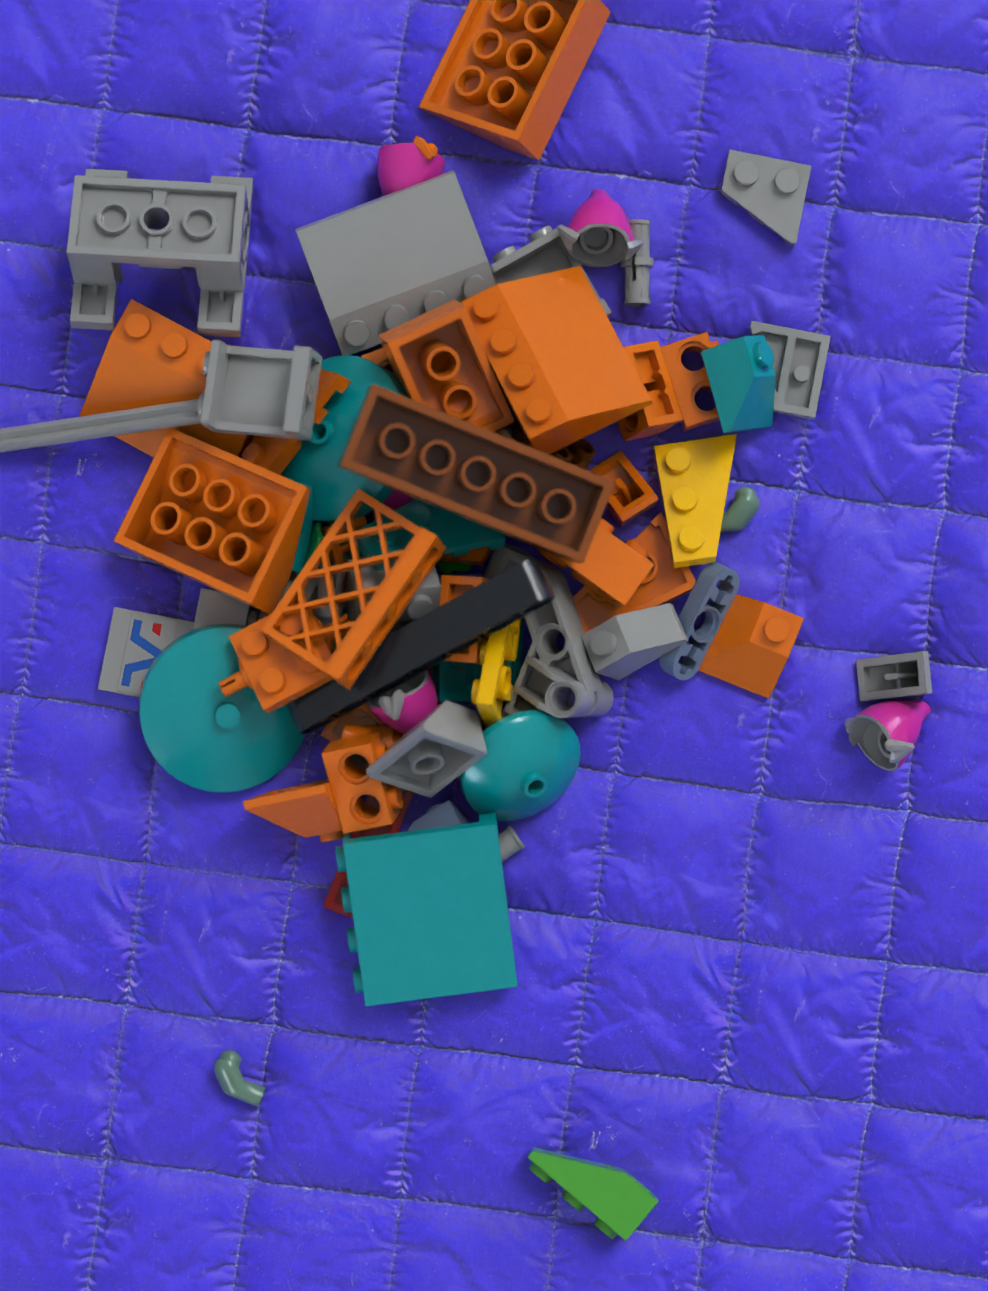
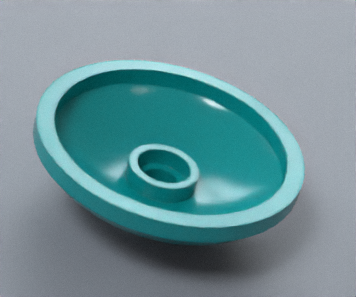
M528 710L511 714L495 722L482 732L487 754L460 775V784L463 795L470 806L479 814L495 812L496 821H515L536 815L554 804L565 793L575 778L581 758L578 737L563 718L555 717L545 711Z

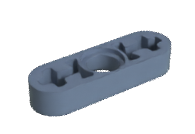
M714 562L707 565L701 571L678 617L687 639L691 638L693 640L691 644L686 642L659 658L660 667L665 673L684 681L692 678L698 672L738 592L740 579L735 570ZM721 580L719 586L716 587L718 581ZM708 599L712 601L710 605L706 604ZM705 612L703 625L700 629L694 631L696 618L699 614Z

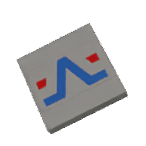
M114 607L98 690L140 698L144 678L153 661L171 642L192 631L194 622Z

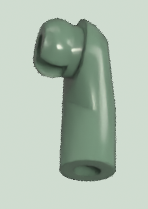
M741 487L734 493V502L724 512L721 533L743 530L759 510L760 501L753 488Z

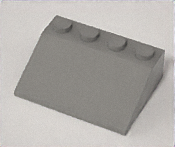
M454 170L295 229L342 356L352 355L379 345L381 342L378 335L454 299L458 302L464 301L496 285L489 261Z

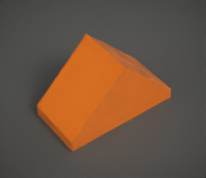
M621 450L589 470L594 474L615 482L606 506L620 528L654 507L659 500L656 493Z

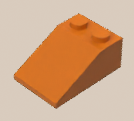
M455 299L378 335L392 369L408 398L491 432H495L515 422L466 307Z

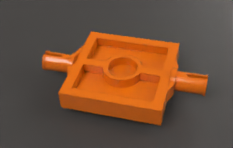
M296 600L293 605L299 604V600ZM313 609L308 610L311 631L333 626V622L324 625L316 618ZM301 612L286 615L276 630L286 637L304 633ZM347 613L339 618L340 624L352 622ZM270 615L228 636L237 653L240 671L218 681L219 687H221V691L226 698L249 686L255 692L263 710L267 714L333 680L330 676L261 631ZM335 634L312 639L315 656L325 663L328 662L334 653L333 640H335ZM305 641L296 643L306 649Z

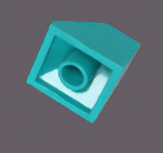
M742 336L701 351L723 433L772 427L776 375L773 368V352L766 342L765 336Z

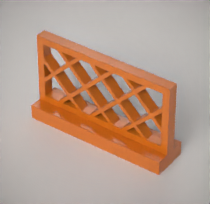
M358 488L265 622L261 631L350 690L446 550V546L435 534L425 528H420ZM364 503L375 510L377 526L355 531L353 517ZM383 516L392 522L384 524ZM347 527L348 533L342 534ZM405 529L414 535L404 550L389 553L386 532ZM379 534L382 555L360 560L356 539ZM350 541L353 561L331 566L329 552L333 546ZM397 560L393 567H391V561ZM322 562H323V568H322V569H318L319 566H320V565L322 564ZM384 563L386 577L378 586L365 588L361 568ZM354 570L358 590L335 595L332 575ZM325 577L328 597L306 602L304 588L312 579ZM372 596L369 602L367 603L366 597ZM298 598L299 604L293 605ZM359 599L361 613L356 621L340 624L337 604ZM330 605L333 626L311 631L308 610ZM301 612L304 633L286 637L276 630L286 615ZM348 631L345 637L343 638L342 632ZM335 634L337 648L328 662L325 663L315 656L312 639ZM305 641L306 649L296 643Z

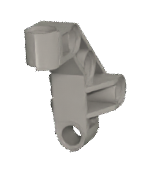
M505 543L504 548L494 549L483 577L491 579L512 566L534 557L520 548ZM536 559L555 598L550 603L525 616L533 642L513 687L511 701H507L501 716L504 718L511 714L528 710H542L558 718L603 716L613 705V691L605 681L600 679L589 658L581 638L584 630L567 580L561 571ZM560 632L565 639V645L561 652L556 647V638Z

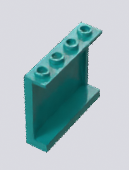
M495 812L478 814L479 822L351 839L350 833H343V846L336 847L337 866L339 872L347 871L349 886L341 887L344 913L352 912L354 927L347 928L350 953L358 952L360 967L353 968L355 992H364L365 1006L518 987Z

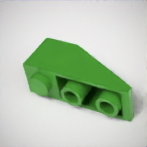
M532 1147L527 1153V1157L532 1161L528 1168L545 1183L548 1184L553 1179L565 1189L561 1196L575 1209L581 1212L584 1207L588 1208L598 1217L593 1223L611 1239H614L618 1234L626 1241L659 1202L656 1195L625 1169Z

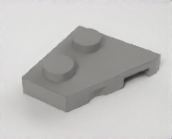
M729 150L721 194L735 205H740L748 211L749 216L761 225L765 224L778 234L788 246L795 247L811 165Z
M751 321L749 326L750 335H764L774 356L773 368L776 379L773 412L814 420L831 336Z

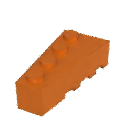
M603 518L600 519L584 563H574L539 548L536 549L541 557L562 569L567 565L573 569L571 576L617 608H621L628 603L654 565L646 559L649 554L647 550L630 539L626 543L612 534L614 527Z

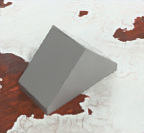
M928 651L856 660L860 701L925 696L932 693Z

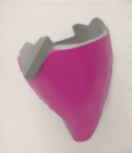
M594 189L591 192L588 200L584 201L571 217L568 227L563 225L557 226L560 237L570 256L576 262L589 267H608L620 261H627L644 244L641 239H634L630 222L622 206L616 203L602 189Z
M428 670L368 702L369 709L380 722L404 735L438 706L436 687Z
M920 700L881 702L869 706L856 714L854 718L845 719V730L849 733L848 739L853 746L858 744L871 762L883 770L895 771L904 764L915 748L921 725L931 713V708L926 702Z

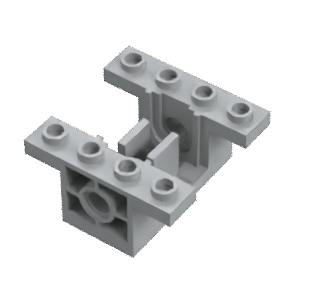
M86 169L85 176L75 175L67 244V257L74 281L70 315L71 327L114 331L118 285L123 283L124 278L121 263L139 264V267L169 269L195 267L198 286L201 288L197 325L198 335L241 338L254 189L253 178L211 176V183L129 178L128 171Z

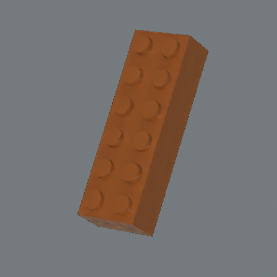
M371 384L367 388L337 464V468L574 563H584L615 484L612 480L375 384Z

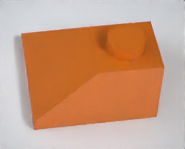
M736 594L698 671L769 699L788 660L804 618L768 603Z
M329 779L267 791L243 801L244 810L304 838L319 835L321 843L343 838V830Z

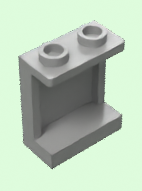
M550 225L543 227L528 237L531 243L518 250L514 246H510L492 257L494 263L490 267L496 284L580 266L608 319H610L612 312L604 298L601 299L582 265L570 256L557 228L552 230Z
M212 340L211 350L206 352L203 361V371L207 377L205 392L200 394L197 404V413L201 419V424L213 432L311 441L322 356L311 347L294 346V351L231 346L221 340Z

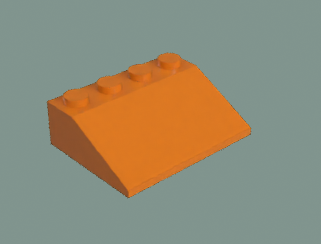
M470 0L421 100L419 108L502 148L540 160L611 11L601 0Z
M580 266L499 283L459 302L466 307L498 384L531 448L549 455L653 404Z
M131 299L109 338L79 417L199 399L200 394L205 392L207 378L203 371V361L206 352L211 350L212 342ZM201 423L171 427L240 458L254 435L213 432ZM168 428L114 437L154 458Z
M168 428L117 532L114 542L137 555L270 615L274 611L291 576L311 489L178 430Z

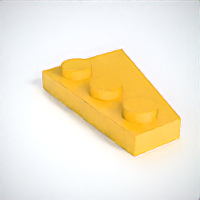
M737 434L654 446V456L674 568L716 562Z
M521 619L489 636V640H483L481 644L480 664L483 665L481 678L475 679L473 682L471 698L472 703L476 704L486 729L502 719L503 700L511 701L512 698L511 668L507 666L508 661L514 662L517 657Z

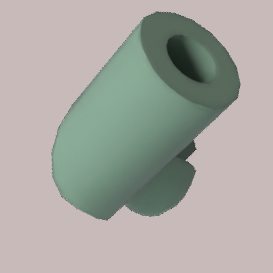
M232 1050L221 1052L219 1059L214 1062V1073L222 1091L230 1097L259 1107L266 1087L243 1079L239 1069L241 1057L237 1052Z

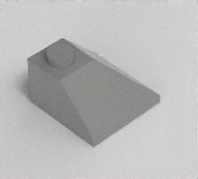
M445 700L366 769L367 777L429 798L433 797L487 754L477 711Z

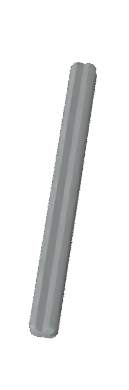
M198 399L1 428L0 453L201 423L197 413Z

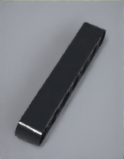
M536 558L520 562L387 635L350 690L335 680H331L286 704L301 735L315 731L554 600L555 596Z

